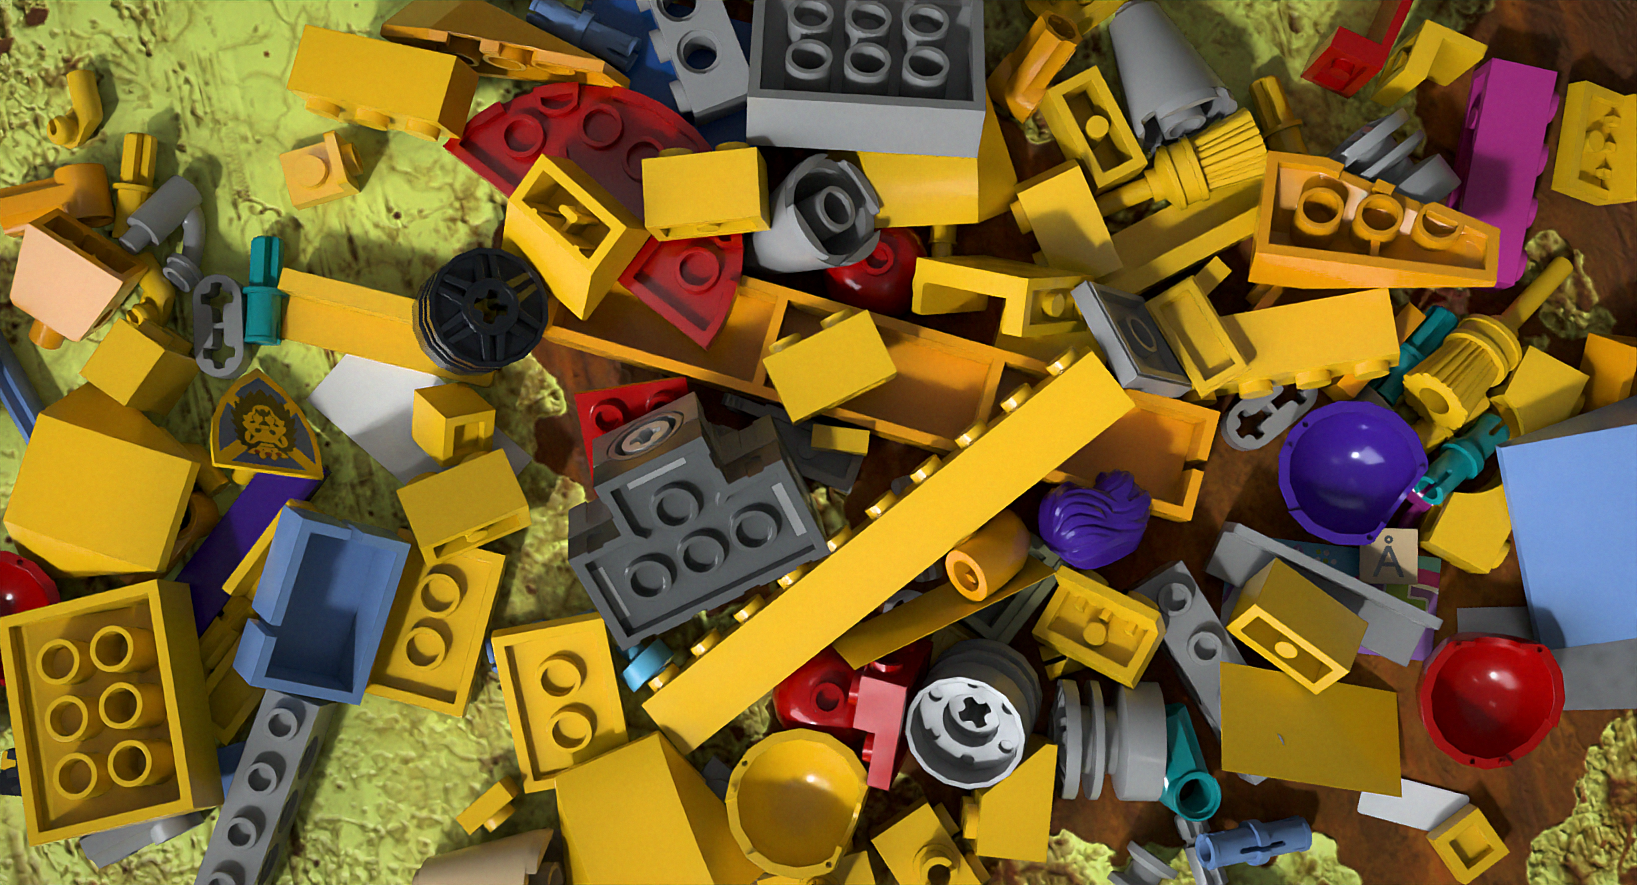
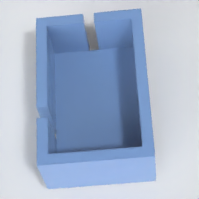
M284 504L251 606L260 615L259 620L247 619L234 659L233 668L250 686L360 706L411 544L388 529L347 519H342V522H340L331 515Z

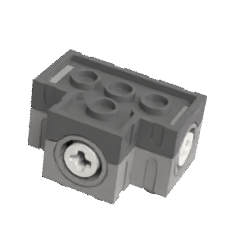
M694 391L592 440L593 488L599 498L589 503L585 501L568 509V561L622 651L641 643L642 639L652 634H661L693 619L692 616L706 609L710 611L745 594L744 591L757 585L761 587L797 570V566L810 560L814 562L831 554L817 503L771 414L753 421V425L740 431L736 429L719 438L712 423H708L706 420L703 406Z

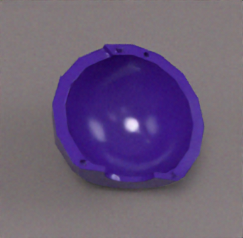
M1337 401L1311 411L1290 430L1278 456V484L1289 509L1288 512L1308 533L1339 545L1365 546L1373 543L1404 499L1428 470V459L1418 434L1396 412L1369 401Z

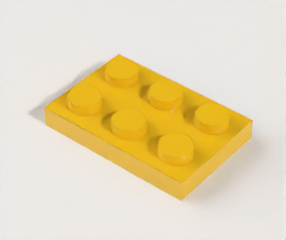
M399 528L397 535L409 542L411 547L364 692L463 718L467 715L509 555L477 547L427 568L412 530Z
M599 611L493 630L490 639L525 794L554 789V776L556 773L631 742L609 630Z

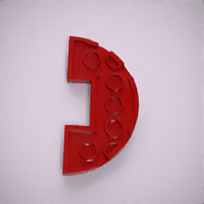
M578 81L533 87L532 93L514 98L504 104L498 101L466 123L461 139L450 138L443 145L449 154L508 199L542 153L570 159L644 224L642 159L659 157V152L670 148L690 149L693 151V154L713 152L710 145L693 126L662 103L620 86L613 85L612 88L580 85ZM744 233L658 241L651 234L649 240L629 263L617 281L709 352L725 327L739 293L744 265Z

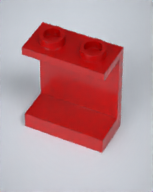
M1382 0L1366 37L1338 26L1308 58L1300 77L1346 99H1350L1382 70L1414 0Z

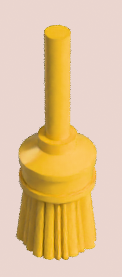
M1244 107L1189 139L1186 136H1182L1173 144L1165 147L1164 145L1156 147L1154 165L1152 168L1143 171L1144 178L1095 197L1094 200L1102 218L1150 198H1153L1155 203L1167 199L1182 211L1187 209L1188 205L1202 200V202L1210 200V192L1263 178L1267 150L1250 111Z
M1555 257L1501 315L1471 314L1466 316L1458 324L1457 329L1446 336L1443 345L1403 375L1404 380L1402 383L1405 390L1403 394L1407 396L1405 398L1407 404L1414 406L1413 409L1418 411V415L1423 416L1427 423L1434 422L1436 425H1440L1443 428L1449 427L1452 430L1461 428L1490 387L1499 385L1506 378L1508 372L1512 371L1520 363L1522 349L1517 340L1519 337L1518 329L1573 272L1571 262L1564 257Z

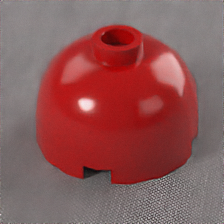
M911 227L874 228V232L880 230L879 241L868 257L849 266L822 269L821 280L832 301L896 318L904 315L912 308V281L916 271L917 257H928L921 237Z
M829 644L773 688L772 700L776 718L784 730L804 728L827 733L848 747L866 736L867 731L853 728L856 705L848 703L854 674L857 670L864 671L865 665L854 670L836 649Z

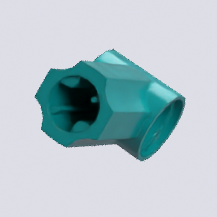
M1180 702L1164 705L1167 727V762L1163 791L1158 800L1188 821L1199 822L1207 820L1214 815L1220 806L1222 798L1221 788L1216 779L1208 773L1186 706ZM1194 779L1193 792L1188 798L1180 801L1179 794L1182 786L1189 780Z

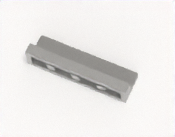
M1224 521L1201 570L1242 590L1250 578L1277 557L1369 623L1360 644L1361 647L1405 667L1408 666L1425 628L1439 631L1443 622L1442 619L1235 522Z

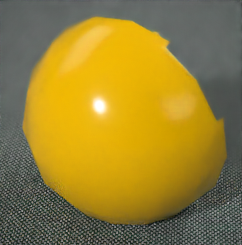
M804 728L772 733L749 748L731 773L724 801L726 803L730 831L745 857L769 874L796 880L828 874L836 869L842 860L861 818L870 790V786L866 785L868 773L854 751L830 734Z

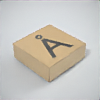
M1384 528L1373 543L1365 546L1359 545V580L1372 584L1418 585V529Z

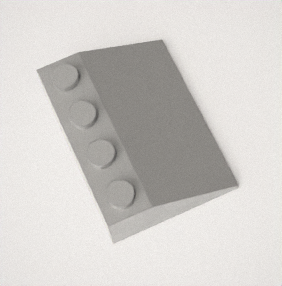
M754 0L747 94V144L977 158L986 114L983 0Z

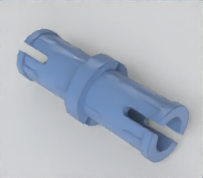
M532 0L529 9L536 13L527 14V23L621 68L624 72H628L634 65L638 54L634 53L633 50H640L642 44L640 38L632 37L599 21V15L589 9L580 12L557 0Z
M1299 815L1261 823L1257 819H1250L1239 823L1238 828L1213 833H1200L1195 841V849L1201 866L1209 871L1242 862L1257 866L1267 863L1272 856L1309 850L1312 845V834L1305 818L1299 817Z

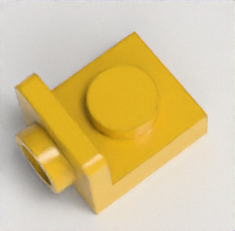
M335 130L323 133L325 142L279 154L292 206L298 210L361 193L357 176L363 174L364 171L359 152L353 142L347 143Z

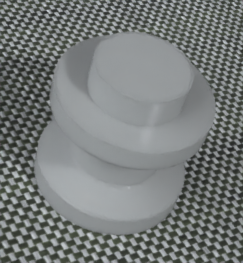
M1131 840L1127 845V849L1133 857L1124 872L1111 871L1107 879L1115 885H1158L1161 878L1175 880L1179 872Z

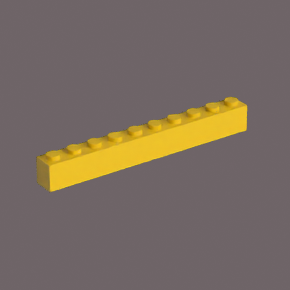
M1071 346L1060 353L1045 367L1050 375L1039 384L1031 388L1026 382L1017 387L1000 402L1004 411L992 421L985 424L980 418L970 424L954 439L959 447L942 460L934 454L923 461L909 474L914 482L898 495H895L891 489L880 495L864 510L869 517L856 528L851 530L845 524L827 538L831 554L811 562L809 565L806 563L797 566V570L778 578L776 581L781 586L766 599H763L758 593L747 600L733 613L737 621L724 632L720 633L714 627L705 633L690 647L694 655L681 666L677 667L671 661L657 671L647 681L651 689L641 706L680 753L685 757L1134 408L1136 406L1088 346L1079 352Z

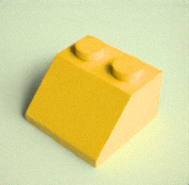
M1032 733L1030 735L1023 757L1010 776L991 787L971 789V796L961 797L958 827L960 830H963V838L968 839L976 855L1046 863L1058 745L1044 734Z

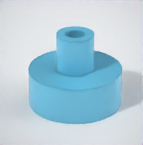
M660 638L656 639L648 648L639 643L622 651L618 645L616 650L630 664L619 675V678L635 693L674 653Z

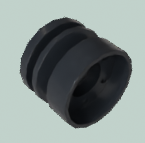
M475 248L453 257L420 286L412 305V329L421 350L438 367L461 376H482L524 359L540 343L548 323V296L539 275L522 258L502 249ZM485 298L488 299L487 308L496 311V316L486 322L483 321V312L479 309H474V305Z

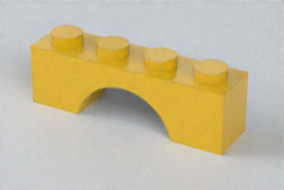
M1528 345L1521 348L1522 359L1512 371L1508 372L1506 378L1499 385L1490 387L1486 396L1490 401V407L1502 419L1500 421L1501 426L1506 424L1509 427V440L1576 417L1585 403L1586 396L1582 391L1590 376ZM1500 467L1480 488L1469 493L1450 492L1441 504L1430 507L1417 528L1418 547L1467 573L1489 574L1491 568H1497L1509 552L1511 541L1507 537L1512 529Z

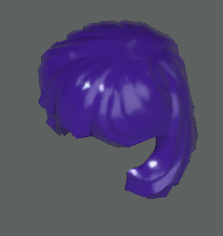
M1114 469L1110 473L1100 472L1095 479L1096 484L1092 488L1079 486L1068 481L1064 484L1062 483L1056 489L1052 488L1043 496L1037 511L1039 532L1045 546L1074 567L1085 570H1093L1111 564L1135 551L1144 537V532L1149 522L1151 496L1149 491L1141 489L1134 482V476L1129 471Z

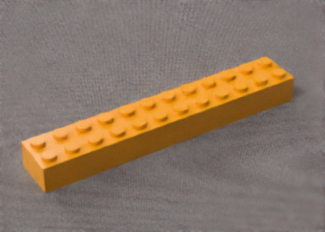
M742 275L739 293L731 315L720 336L708 352L616 281L587 320H581L550 292L548 298V323L542 336L549 342L667 376L679 377L686 375L688 382L764 404L769 403L784 409L762 359L772 355L769 346L794 333H800L803 340L823 331L820 324L821 321L844 309L851 308L854 315L865 310ZM868 311L898 371L896 378L813 418L852 429L869 430L872 435L947 456L959 447L954 439L970 424L980 418L985 424H988L1002 413L1004 409L1001 407L1000 402L1013 390L1026 382L1033 388L1049 376L1050 373L1045 368L1049 363ZM1122 388L1136 406L1038 482L1057 488L1062 483L1070 481L1079 486L1092 488L1096 484L1095 479L1100 472L1110 473L1114 469L1129 471L1134 476V482L1141 489L1149 491L1151 496L1150 515L1177 523L1191 521L1204 472L1196 469L1182 472L1184 462L1194 465L1208 460L1221 412L1166 396Z

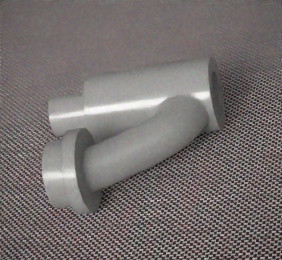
M173 175L127 219L130 229L119 238L120 245L128 253L137 255L146 245L157 247L181 224L184 230L182 254L172 253L167 258V265L163 268V274L173 286L183 292H189L204 278L203 273L199 269L206 240V222L200 207L203 201L201 194L188 180L179 175Z

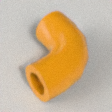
M1004 508L956 545L946 556L947 574L955 588L967 599L974 602L983 601L1003 587L1023 568L1032 544L1031 535L1020 516L1014 511Z

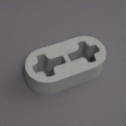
M213 274L199 281L193 291L194 355L197 365L203 372L219 379L231 380L244 374L252 360V344L244 342L248 295L242 294L244 286L238 281L226 275ZM221 287L224 292L233 295L232 303H226L223 306V322H221L220 310L210 306V299L219 296ZM222 332H224L225 345L235 349V357L226 359L225 368H223L221 362L212 359L213 351H219L222 348Z
M1283 386L1273 387L1274 392L1265 397L1239 399L1222 416L1220 428L1225 442L1232 448L1240 451L1254 450L1266 445L1313 406L1318 395V388L1299 389L1296 393L1300 401L1299 404L1291 400L1277 408L1271 401L1284 390ZM1262 410L1266 417L1254 427L1255 432L1258 434L1257 438L1255 439L1252 435L1240 437L1236 432V429L1241 425L1237 415L1240 413L1242 416L1248 417Z

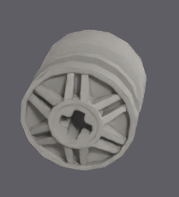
M1403 108L1390 115L1374 121L1371 120L1326 155L1330 159L1345 164L1344 171L1373 183L1377 179L1391 183L1396 186L1395 192L1424 204L1438 203L1462 183L1439 153L1429 156L1415 165L1413 164L1408 155L1425 137L1420 129L1399 145L1390 135L1410 119V116Z
M984 638L959 641L944 650L930 669L907 711L905 733L911 753L925 771L945 784L965 789L991 787L1010 776L1023 757L1029 737L1040 714L1043 694L1037 673L1022 654L1005 643Z
M1058 679L1053 705L1049 712L1047 737L1058 745L1054 781L1057 797L1059 799H1075L1078 793L1081 774L1085 797L1088 800H1098L1103 788L1105 774H1110L1116 798L1119 800L1158 801L1163 791L1167 762L1166 713L1159 683L1155 681H1139L1133 690L1116 682L1110 706H1105L1099 681L1086 680L1080 705L1076 681L1073 679Z

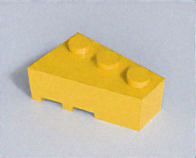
M305 24L286 89L305 100V109L313 114L334 119L340 123L368 126L383 131L388 129L405 131L414 137L438 142L439 136L462 138L480 75L454 55Z

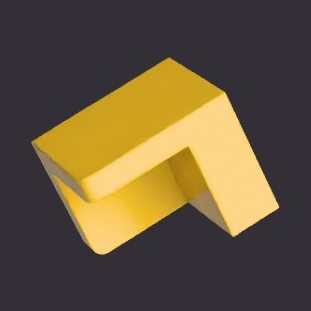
M464 382L414 389L412 439L442 468L459 465L462 459L478 451L492 452L496 409Z

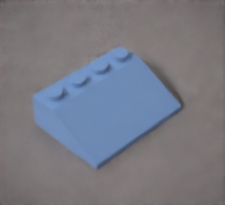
M1637 395L1495 445L1534 640L1544 644L1550 650L1637 638Z

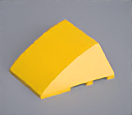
M987 87L986 114L977 158L829 149L826 154H829L826 157L827 159L837 163L844 159L855 165L869 181L878 199L880 213L874 215V228L980 223L1011 210L1009 204L1019 200L1014 189V185L1019 184Z
M88 381L38 413L3 517V522L19 555L35 562L52 580L66 578L81 580L88 579L90 576L101 575L117 577L165 573L201 463L165 428L152 423L143 414V410L122 405Z
M659 730L562 770L554 776L567 885H750L765 873L763 869L745 857V854L732 835L726 805L706 785V779Z

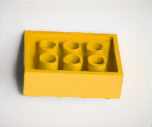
M154 579L0 617V649L29 847L171 818L224 804L225 798L189 583Z

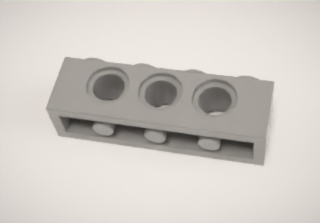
M635 0L640 13L651 10L657 28L648 31L660 64L669 60L672 63L678 79L670 82L669 86L681 115L691 111L696 127H700L747 108L749 66L722 0H689L696 7L690 15L682 18L673 17L666 12L668 6L675 0ZM705 49L711 51L716 56V60L706 69H694L686 63L689 55L696 50Z
M1168 561L1125 587L1123 591L1126 595L1128 591L1141 593L1159 606L1158 611L1162 615L1167 631L1159 645V649L1221 747L1220 661L1248 665L1183 561ZM1278 734V736H1279L1281 742H1282L1283 745H1284L1283 739H1282L1281 736ZM1237 773L1241 779L1254 785L1268 778Z
M266 689L194 885H271L337 707V701Z

